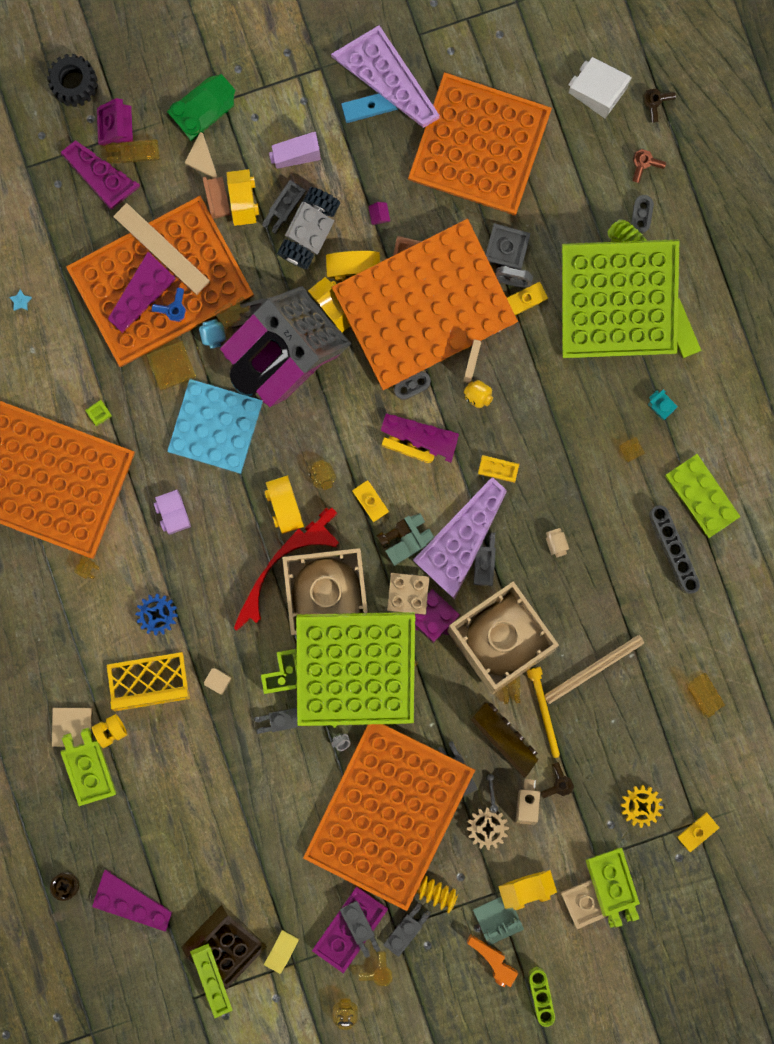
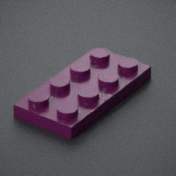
M356 886L342 907L357 900L374 931L388 911V908ZM340 910L318 940L312 952L344 974L361 948L359 944L357 945Z

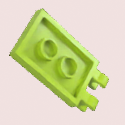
M89 727L82 729L81 732L84 744L74 747L71 733L63 735L62 738L65 750L61 751V755L79 806L116 795L102 748L97 740L93 741Z
M617 848L586 859L603 916H609L608 923L610 928L622 926L618 913L622 910H625L627 922L638 920L639 915L635 906L640 903L623 849Z

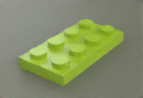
M698 454L665 475L707 538L712 537L740 518V515Z

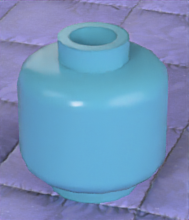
M217 319L203 322V325L199 328L202 344L209 345L210 349L220 347L221 342L226 340L223 324L218 322Z

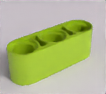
M534 967L529 971L528 978L535 1012L539 1023L544 1027H549L555 1021V1014L548 980L542 968ZM536 973L543 975L542 980L539 982L532 980L533 975ZM541 992L547 994L546 999L543 1001L536 999L537 995ZM543 1012H549L551 1014L548 1020H542L540 1018Z

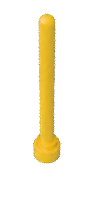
M541 666L531 668L526 671L527 676L534 684L552 756L558 758L560 753L540 680L543 674Z

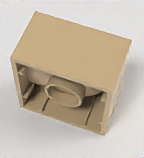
M360 548L282 557L291 635H296V614L368 613Z
M514 581L449 625L447 631L491 695L549 656L559 646Z

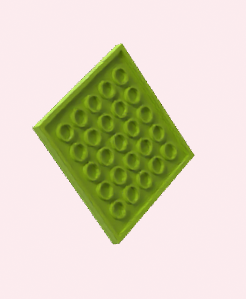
M678 239L562 244L563 358L677 354Z
M415 612L296 614L297 726L414 723Z

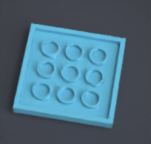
M189 379L167 452L241 474L263 401Z

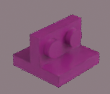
M115 98L97 107L98 145L106 146L112 142L132 144L131 106L124 105L123 99Z

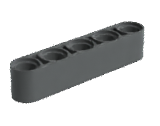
M662 505L652 508L649 512L650 521L680 589L687 594L697 592L700 588L699 579L669 511ZM657 509L663 512L661 520L654 516V512ZM664 527H668L671 530L670 537H665L662 534ZM672 544L679 548L677 555H673L670 552ZM680 562L686 564L687 568L684 573L678 570ZM687 580H692L694 582V588L692 590H688L686 588L685 584Z

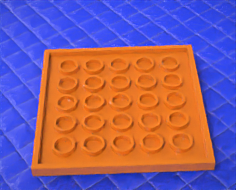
M444 72L433 104L440 118L425 127L408 180L516 216L552 108Z

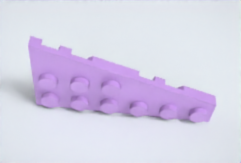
M380 26L375 27L331 54L333 59L423 128L440 118L438 112Z
M491 478L413 559L453 599L456 598L507 492L494 478Z

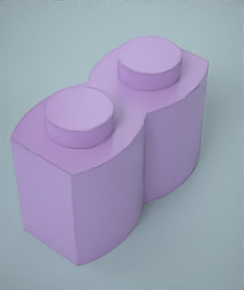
M178 490L155 497L157 502L154 503L157 514L161 513L163 520L160 521L164 532L167 531L170 535L191 527Z

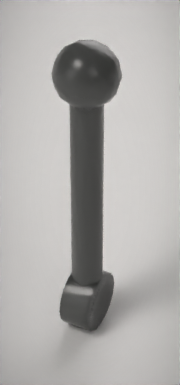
M488 774L486 776V779L489 781L492 805L490 807V811L492 813H496L498 811L497 805H495L492 782L494 776L492 774Z

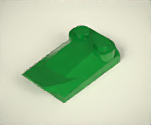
M222 74L210 76L180 101L174 102L166 112L192 142L198 137L200 132L203 133L234 107V94L236 90Z

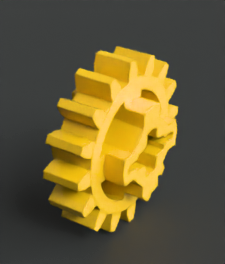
M641 785L640 789L633 786V792L627 790L628 796H622L625 803H621L620 806L625 807V810L621 811V813L627 814L626 821L632 819L631 824L633 826L638 822L640 828L643 827V823L649 827L651 820L656 823L655 817H661L658 810L663 809V806L658 803L662 801V798H656L658 792L651 793V787L645 790L644 785ZM640 793L648 794L644 798H640L637 796V794ZM630 800H632L633 802V808L631 810H629ZM637 801L645 803L644 807L647 812L642 809L638 810L639 805ZM654 802V810L652 812L651 804ZM639 815H645L647 818L638 819L635 817H638Z

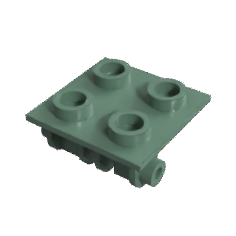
M502 897L473 909L488 945L524 930L516 910L513 908L505 909Z

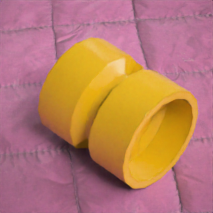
M117 714L107 718L106 723L100 722L92 726L94 736L103 749L113 744L114 739L118 741L128 736L127 730Z

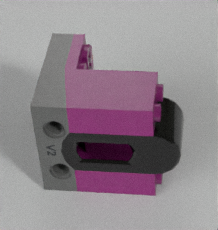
M301 286L269 298L220 350L224 353V357L232 363L229 376L234 388L246 396L258 393L263 403L272 407L286 400L321 365L336 359L351 343L304 287Z

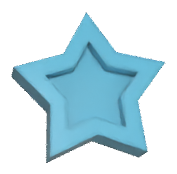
M21 289L16 296L9 297L14 302V311L20 308L28 311L27 303L32 297L25 296Z

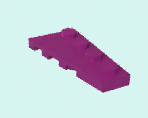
M147 252L108 320L123 333L176 278Z

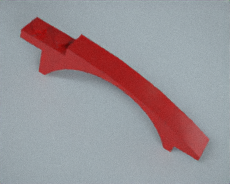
M333 508L324 509L319 514L320 519L316 523L312 521L305 528V533L298 529L277 551L255 582L234 626L236 631L250 619L255 623L261 620L259 610L261 588L268 572L278 560L289 552L301 547L326 545L336 548L340 544L325 528L338 514Z

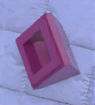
M376 202L368 206L372 225L390 222L387 203Z

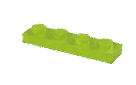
M209 944L190 951L214 1018L233 1011Z

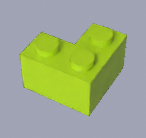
M297 649L277 652L280 671L261 675L264 694L297 688Z

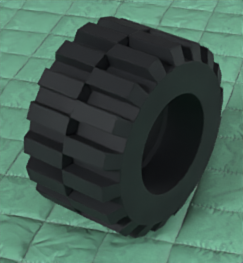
M65 54V58L61 59V57H58V62L55 63L53 61L51 64L53 68L48 69L50 75L47 76L49 88L58 101L64 102L66 106L72 104L73 107H77L78 103L83 106L85 105L84 101L90 102L92 100L90 96H95L96 94L94 89H98L97 76L89 61H85L84 57L80 56L78 58L76 54H72V57H69L68 54ZM76 72L83 75L82 82L78 87L73 89L63 87V80L68 74Z

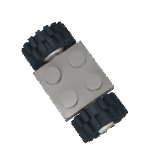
M310 187L285 234L292 242L284 239L277 255L295 266L308 269L314 254L318 255L334 223V220L328 216L334 217L340 201L321 189Z

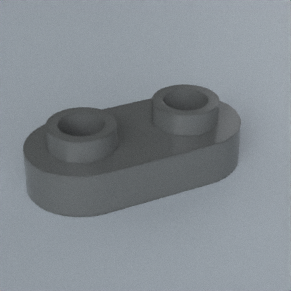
M641 195L636 199L631 219V225L638 229L641 234L647 232L651 225L654 207L653 200L647 195ZM644 203L646 205V209H642L640 207V204ZM637 222H642L643 227H638Z
M501 266L495 272L500 283L520 288H528L532 285L533 276L526 270Z
M419 372L397 383L394 388L395 395L401 400H407L427 390L431 382L430 377L425 372ZM423 379L425 383L419 385L417 381ZM403 387L408 390L405 394L400 392V389Z

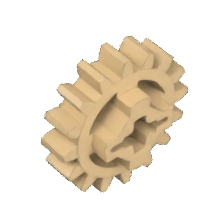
M486 807L485 812H482L479 808V814L472 813L474 819H468L471 826L467 827V830L472 832L468 837H474L475 839L472 843L475 845L479 842L480 849L484 845H486L487 850H490V845H493L496 849L497 842L503 844L504 842L501 838L508 837L504 833V830H509L508 826H504L507 819H501L503 816L502 812L497 815L490 812L488 807ZM484 816V820L480 824H476L478 819ZM491 816L495 817L500 824H494L491 821ZM487 820L490 827H493V829L489 830L488 837L483 827H486ZM475 832L481 833L484 836V840L478 838ZM495 833H499V835L497 836V838H495L494 840H492V836H493Z

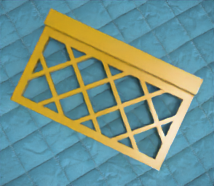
M183 652L107 665L111 695L110 703L111 709L114 712L190 699ZM173 658L180 659V665L176 671L168 666V663ZM155 661L163 665L157 674L149 669L150 665ZM137 664L144 668L138 677L129 672ZM120 667L125 672L117 680L113 677L112 669ZM165 667L174 673L168 682L159 676ZM146 671L155 676L149 685L140 680ZM127 674L136 679L130 688L121 683ZM176 675L182 678L183 687L175 688L170 684ZM157 678L165 683V686L160 691H155L151 688ZM138 681L146 686L142 694H136L132 691ZM120 684L127 689V692L123 697L116 698L115 690Z

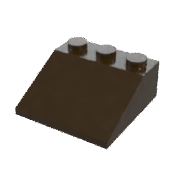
M223 905L181 947L186 958L194 963L190 951L209 944L226 989L267 948L239 918Z

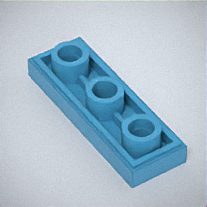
M380 94L341 103L346 123L398 110L396 106Z

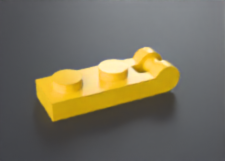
M384 437L382 447L425 463H431L434 460V455L429 453L430 450L423 452L417 450V447L411 443L404 445L399 443L400 440L395 437Z

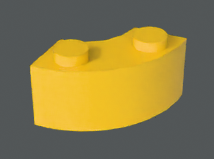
M249 169L227 172V184L234 226L257 223L256 215H259L258 203L254 204L252 188H256L254 176L250 177Z
M347 251L327 254V277L335 278V281L342 282L346 278H350L380 263V252Z
M324 277L309 289L308 292L341 332H344L350 325L331 289L332 286L336 285V282L334 280L330 282Z
M288 475L266 482L268 490L264 492L267 501H271L276 515L273 516L275 527H280L282 534L304 527Z
M551 870L527 875L498 886L505 909L513 908L514 910H519L525 907L524 904L536 900L540 902L550 900V896L557 893Z

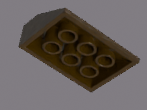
M484 702L468 718L525 778L539 760L536 757L538 753L531 745L527 747L522 742L525 739L518 731L514 733L509 728L511 723L505 717L501 719L496 714L498 709L491 702L489 704Z

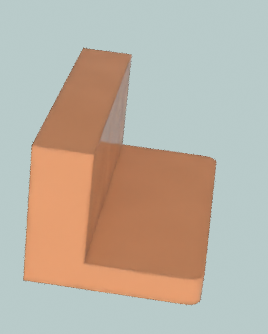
M203 177L212 218L231 215L223 177L210 180Z

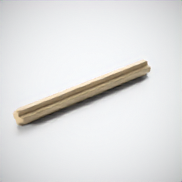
M637 635L546 693L544 697L547 703L551 704L643 645L644 640L642 637Z

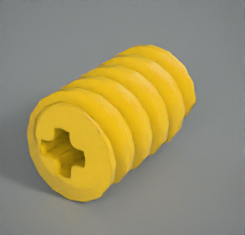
M425 875L416 894L419 893V900L426 896L427 904L431 900H433L434 907L440 903V910L447 906V913L449 914L458 897L456 889L453 888L449 892V886L447 885L442 889L441 882L434 886L435 880L432 878L427 882L428 876Z

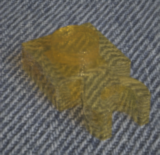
M243 297L237 300L236 305L233 306L229 302L215 312V315L225 329L241 319L239 313H246L250 310L249 305L245 308L240 307V304L245 301Z

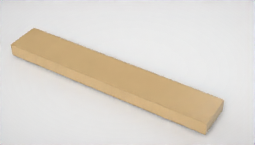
M126 203L113 216L196 295L210 282L130 205Z

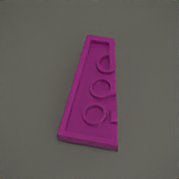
M76 140L61 151V155L110 210L140 188V184L129 179L127 175L113 168L111 164L97 157L95 153Z
M385 414L381 427L382 432L402 441L407 439L413 446L417 448L422 446L429 449L430 454L435 456L438 454L446 457L445 461L452 462L459 437L458 433L390 414Z
M107 869L104 870L92 907L166 932L172 911L152 898L150 899Z

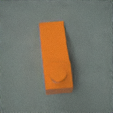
M470 934L467 944L477 950L489 962L494 970L493 977L495 982L502 987L506 985L511 987L518 972L503 962L505 958L504 953Z

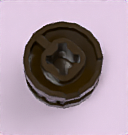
M62 872L51 881V894L57 900H69L79 891V880L73 873Z

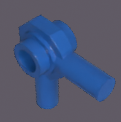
M177 288L175 300L168 306L153 304L152 312L166 314L170 321L180 322L183 320L186 312L185 307L182 305L184 289Z

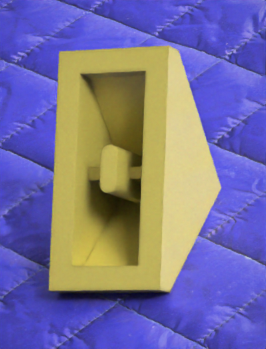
M282 930L264 965L281 974L299 939Z

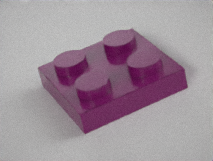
M432 589L427 596L426 615L415 614V627L434 643L449 628V625L460 617V614Z

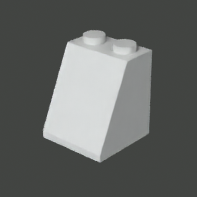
M592 57L589 62L585 61L580 68V75L572 78L569 83L570 89L568 93L603 118H606L627 90L632 77Z

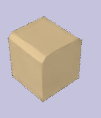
M214 668L208 674L204 685L222 695L232 677Z

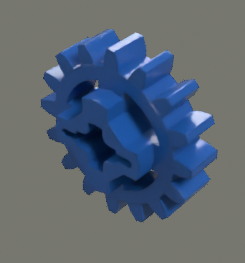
M156 594L155 598L152 595H148V601L142 599L144 605H138L137 607L141 611L135 614L140 616L137 623L143 624L141 629L147 628V634L154 631L155 636H158L159 631L164 635L166 628L171 631L170 624H176L177 622L173 618L178 617V614L173 612L177 607L171 606L173 600L167 602V596L164 595L160 599L159 594ZM158 602L155 607H148L149 604ZM166 606L169 610V616L166 615L164 610ZM160 610L159 614L164 618H156L155 620V616L149 611L157 612ZM144 613L149 617L148 623L145 620ZM163 621L166 623L162 627L155 628L159 622Z

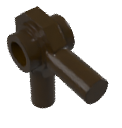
M658 89L646 90L643 94V102L646 107L650 108L651 123L659 122L657 107H659L662 101L675 100V92L661 94Z
M559 762L552 764L557 779L553 787L540 792L543 799L556 793L566 796L574 790L572 779L564 776Z

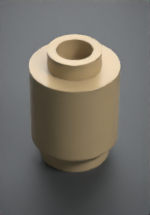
M561 528L547 532L546 541L551 555H555L556 558L566 555L569 546Z

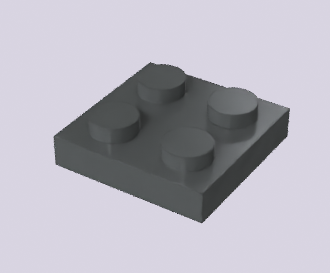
M494 223L485 254L489 263L521 270L531 233Z

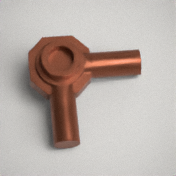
M644 149L636 151L633 157L636 170L632 181L640 183L644 169L649 166L664 169L666 162L653 158L650 151Z

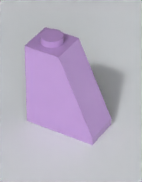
M316 132L272 145L273 152H269L271 164L275 163L276 169L321 160Z

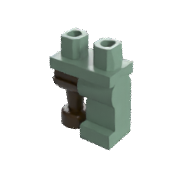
M420 513L412 517H405L396 524L395 528L386 534L384 532L377 534L384 548L390 545V540L397 537L400 538V543L386 550L394 566L426 547V544L434 538L430 529L420 534L416 528L425 523Z

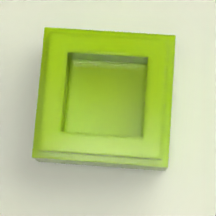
M102 400L85 410L96 427L112 417Z

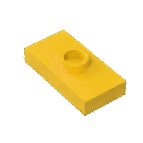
M538 282L508 297L507 300L516 316L548 300V297L541 283Z
M482 455L478 474L515 483L519 464Z
M368 480L352 490L373 523L389 513V510Z
M706 812L678 835L677 838L689 852H692L717 831L719 826Z

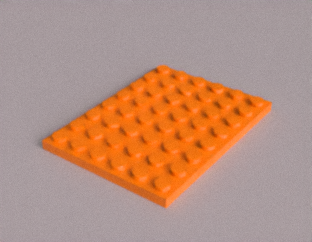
M201 196L149 222L160 235L210 280L198 295L187 287L131 233L66 266L120 368L196 328L203 322L226 312L227 309L254 297L250 286ZM147 252H149L176 280L122 333L108 318ZM177 288L184 289L182 305L185 307L186 312L183 320L180 322L170 321L166 314L152 312L153 304L168 306L174 302Z
M468 219L331 287L382 391L472 346L474 339L482 341L518 322Z
M0 401V524L94 559L135 452Z
M368 724L303 859L408 911L475 769L385 724Z

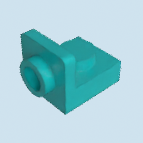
M664 389L661 392L656 390L649 397L651 401L648 403V406L663 421L678 407L665 394L666 391Z

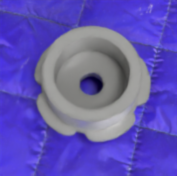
M342 733L335 735L332 746L336 747L338 751L346 750L350 746L349 736Z

